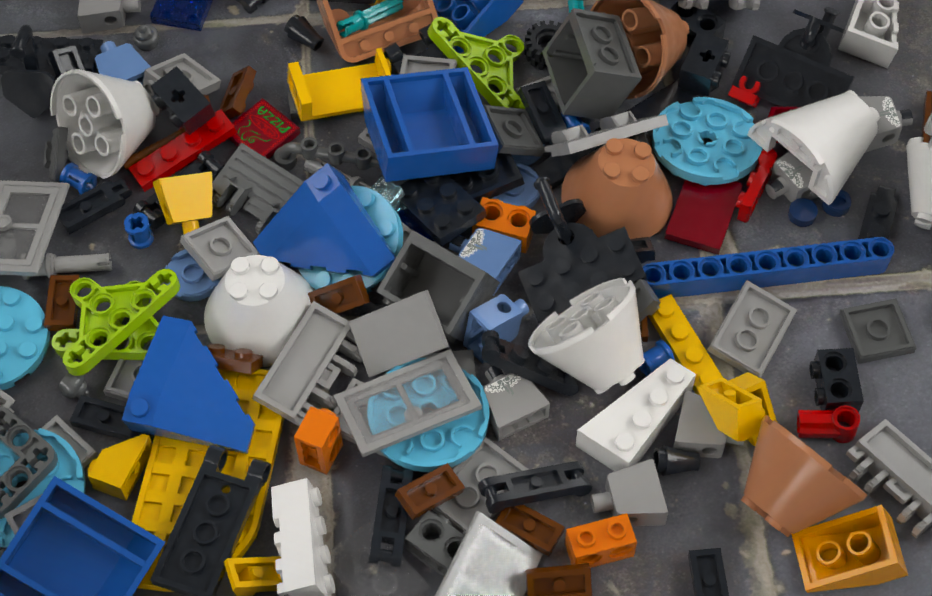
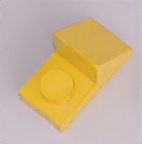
M281 557L227 558L224 561V565L232 590L236 596H253L256 592L277 591V584L282 583L280 574L276 572L275 560Z

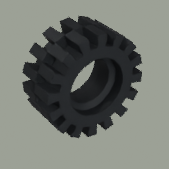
M549 20V24H545V21H540V26L535 23L532 25V29L529 28L525 35V55L527 61H531L533 67L539 64L540 70H543L544 66L547 67L542 53L545 48L539 45L549 42L562 23L558 22L557 25H554V21Z

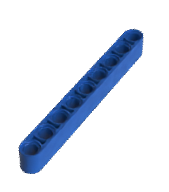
M874 237L646 264L643 266V270L648 279V284L658 299L672 294L673 298L741 290L746 280L762 288L881 274L889 266L894 253V246L891 241L884 237Z

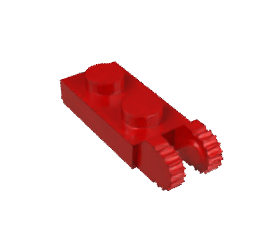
M773 148L768 152L764 149L761 151L758 157L759 164L756 170L751 172L746 184L749 188L746 193L742 191L737 199L735 207L739 208L737 216L739 221L744 223L749 221L765 190L766 184H768L771 178L773 165L778 156Z

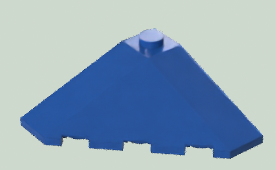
M433 0L438 17L449 19L461 32L485 37L508 21L524 2L523 0ZM453 46V49L457 53H462L464 51L459 46Z
M328 163L304 181L253 241L260 255L274 257L278 262L291 263V267L313 270V266L326 267V271L333 273L349 274V270L362 271V275L367 277H376L388 268L396 258L344 175Z
M162 316L130 390L122 421L132 431L206 446L214 445L230 451L248 454L255 424L250 415H245L237 401L240 399L227 379L223 380L216 368L219 365L208 347L203 346L196 336L198 331L194 324L189 320Z

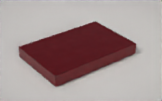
M685 180L664 239L719 255L743 183L734 181L726 184L703 186L699 183Z

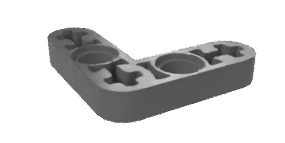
M0 406V419H4L10 428L6 431L0 425V442L18 456L19 459L0 477V500L3 503L0 507V519L5 518L4 515L14 510L56 467L58 462V456L53 447L4 406ZM19 433L29 434V439L23 446L13 445V439ZM40 453L47 455L48 460L46 462L38 461L37 455ZM28 464H30V466L32 468L34 467V469L36 470V473L34 475L32 474L30 469L26 467ZM23 473L28 475L27 483L19 488L12 486V479L17 474ZM5 487H7L12 494H14L12 497H10L8 493H5V491L3 490Z

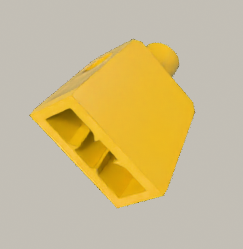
M212 171L159 178L153 181L166 223L168 225L182 223L183 235L200 228L199 221L212 217Z

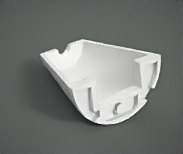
M848 90L845 93L760 120L750 128L747 135L766 152L775 147L776 141L782 144L813 171L808 188L826 204L830 205L878 132L877 121H879L880 116L875 108L869 107L854 91Z

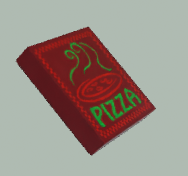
M262 98L232 122L237 133L228 139L238 147L243 143L267 159H270L277 149L291 142L301 132L296 124Z

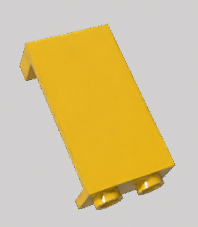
M377 48L375 63L303 75L299 62L288 63L287 82L300 121L302 122L364 111L361 78L389 76L392 69L390 60L385 58L382 48Z

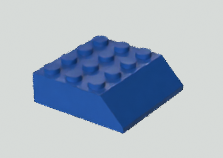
M468 67L361 78L365 124L385 182L495 168L499 144Z
M54 476L0 558V596H133L166 542Z

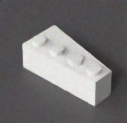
M855 0L845 28L847 31L842 36L838 50L888 69L898 51L897 33L899 32V23H897V12L899 11V2L897 0Z
M670 358L577 430L576 447L613 471L639 463L683 404L685 391L692 392L696 374Z
M307 478L271 487L273 521L275 526L280 528V531L274 533V544L281 557L275 560L276 572L280 574L282 583L277 584V594L279 596L286 594L289 596H331V594L335 593V584L332 575H328L327 564L331 563V556L328 546L324 545L322 535L326 534L327 531L323 516H319L318 506L322 505L319 488H314Z

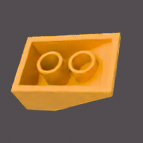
M882 504L811 526L792 534L807 593L878 585L908 576L892 517Z

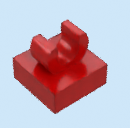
M742 76L739 80L740 88L732 85L728 96L756 108L760 98L754 94L759 92L761 83L756 81L752 89H746L745 84L748 78Z

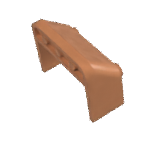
M316 0L325 28L340 57L351 63L375 56L377 48H382L384 53V48L395 42L401 47L420 40L421 37L418 30L431 24L438 17L433 0H403L404 7L402 10L369 25L366 30H358L344 38L339 34L345 31V28L338 31L336 24L338 21L349 18L348 13L342 9L331 10L328 0Z

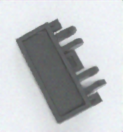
M241 143L212 182V190L216 192L212 205L221 208L234 190L237 191L226 206V214L234 216L244 205L243 209L259 219L255 232L260 234L304 181Z

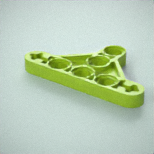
M437 17L432 21L428 28L430 39L448 59H456L457 68L468 67L476 89L491 106L525 109L520 96L513 88V62L517 61L525 48L523 41L519 37L506 35L496 41L461 32L445 17ZM505 44L514 46L517 52L508 50ZM453 46L461 47L464 50V54L457 53ZM488 55H495L500 62H493ZM470 65L478 66L482 73H476ZM493 84L497 86L500 93L493 92L488 85Z
M162 269L142 283L101 287L90 278L83 277L75 280L69 290L74 302L81 308L78 341L69 347L62 357L67 371L73 376H81L88 373L170 301L180 290V282L176 273L170 269ZM83 288L92 289L86 296H77L78 292ZM144 298L152 299L151 303L145 307L137 306V303ZM101 303H111L107 310L96 311V308ZM122 317L130 318L129 322L124 326L115 325L116 321ZM98 337H108L103 345H93V342Z
M130 281V282H128V283H126V284L142 283V282H140V281ZM150 298L140 300L137 306H147ZM151 316L125 339L129 340L126 348L121 350L114 349L103 360H144L148 350H143V346L146 342L153 339L159 323ZM125 317L118 319L115 325L124 326L122 321ZM62 329L53 336L51 344L58 356L62 358L65 351L78 341L79 329ZM98 337L97 339L101 340L100 345H103L108 337Z

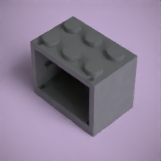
M573 8L542 51L563 115L593 119L613 116L642 79L622 22L617 15Z
M412 230L376 292L385 296L382 301L383 303L390 305L428 290L446 339L454 343L456 339L464 342L469 312L489 301L500 282L487 272Z

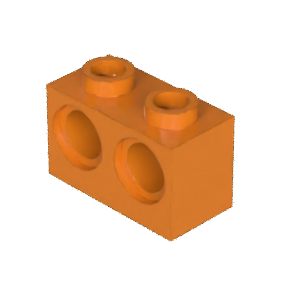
M482 197L480 205L486 209L487 217L472 226V235L477 228L497 232L520 240L521 252L527 253L533 236L529 220L536 215L537 211L531 210L526 206L504 203L499 199Z
M310 406L294 435L300 464L326 475L328 474L343 446L339 417L331 410L326 408L317 409Z
M627 513L566 529L565 546L571 565L589 563L590 568L634 557L637 540Z

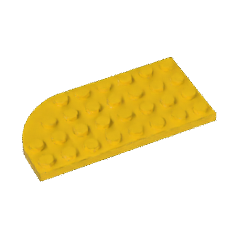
M217 369L223 380L227 379L240 399L237 402L244 414H249L255 424L248 454L228 450L227 461L221 473L245 480L249 466L254 458L271 464L267 482L260 489L232 555V558H242L251 547L260 528L284 417L252 399L269 370L258 369L252 374ZM155 435L132 522L167 543L210 446ZM225 487L222 492L229 493L230 488ZM166 543L138 588L174 592L153 585L150 581Z

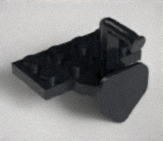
M825 7V13L821 20L794 9V14L809 19L806 28L793 30L784 36L779 45L753 35L732 85L740 88L739 80L742 76L748 78L745 84L746 89H752L756 81L761 83V88L754 95L782 107H803L847 92L855 77L830 67L832 52L831 46L826 39L830 29L843 34L847 31L833 25L836 16L839 15V11L834 8Z
M23 25L16 37L13 35L0 36V75H2L1 86L4 97L30 117L38 118L50 107L52 88L57 80L47 53L75 45L85 71L95 73L97 69L95 57L102 53L100 47L103 44V40L89 37L82 39L66 37L41 38L33 36L30 25Z
M540 177L534 182V188L538 190L546 210L536 214L529 220V225L534 234H549L543 247L544 261L518 272L539 325L554 311L559 315V313L571 307L572 305L569 302L571 299L599 284L618 278H625L627 283L631 280L633 284L639 279L648 280L625 226L598 238L592 229L584 224L576 223L586 212L582 200L572 199L558 205L550 186L551 180L548 177Z

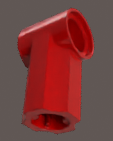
M847 405L840 406L835 410H798L797 412L798 438H832L838 443H849L855 438L860 424L859 412ZM838 422H846L851 427H843Z

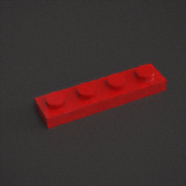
M220 109L215 112L213 118L191 135L185 131L128 169L144 192L154 187L153 181L171 176L196 160L202 151H210L235 135L237 131L225 113Z

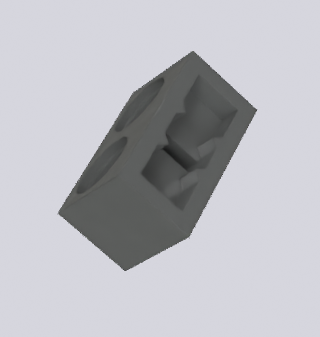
M428 510L405 538L406 551L444 577L453 560L449 554L458 550L466 532H459L452 527V523L441 514L436 516ZM429 533L439 535V538L433 541L427 540L424 537ZM479 545L464 575H466V573L478 560Z

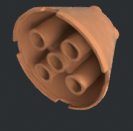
M597 0L590 11L620 17L642 79L626 99H634L650 93L673 65L682 58L687 45L688 23L682 20L674 11L652 0Z
M628 138L609 139L605 145L579 159L568 170L561 190L562 203L572 199L582 200L586 212L576 223L584 224L592 229L598 238L624 226L630 239L650 238L657 232L659 234L665 227L673 205L670 185L652 154L650 145Z
M765 415L760 425L743 492L744 496L741 501L761 515L775 529L789 537L791 533L795 534L863 501L868 496L850 479L834 469L828 461L775 420L772 421L768 415Z

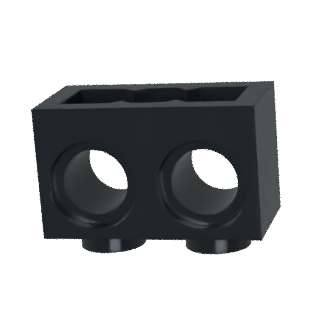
M678 1L670 8L689 25L687 47L691 48L698 31L723 39L726 20L722 19L719 15L707 9H699L697 7H692L691 9L681 8L678 6Z
M854 349L817 350L814 361H811L809 365L810 377L815 379L817 386L814 390L816 406H820L821 410H835L840 406L847 405L859 412L864 399ZM827 367H832L837 371H831ZM832 393L839 394L843 398H837L833 396Z

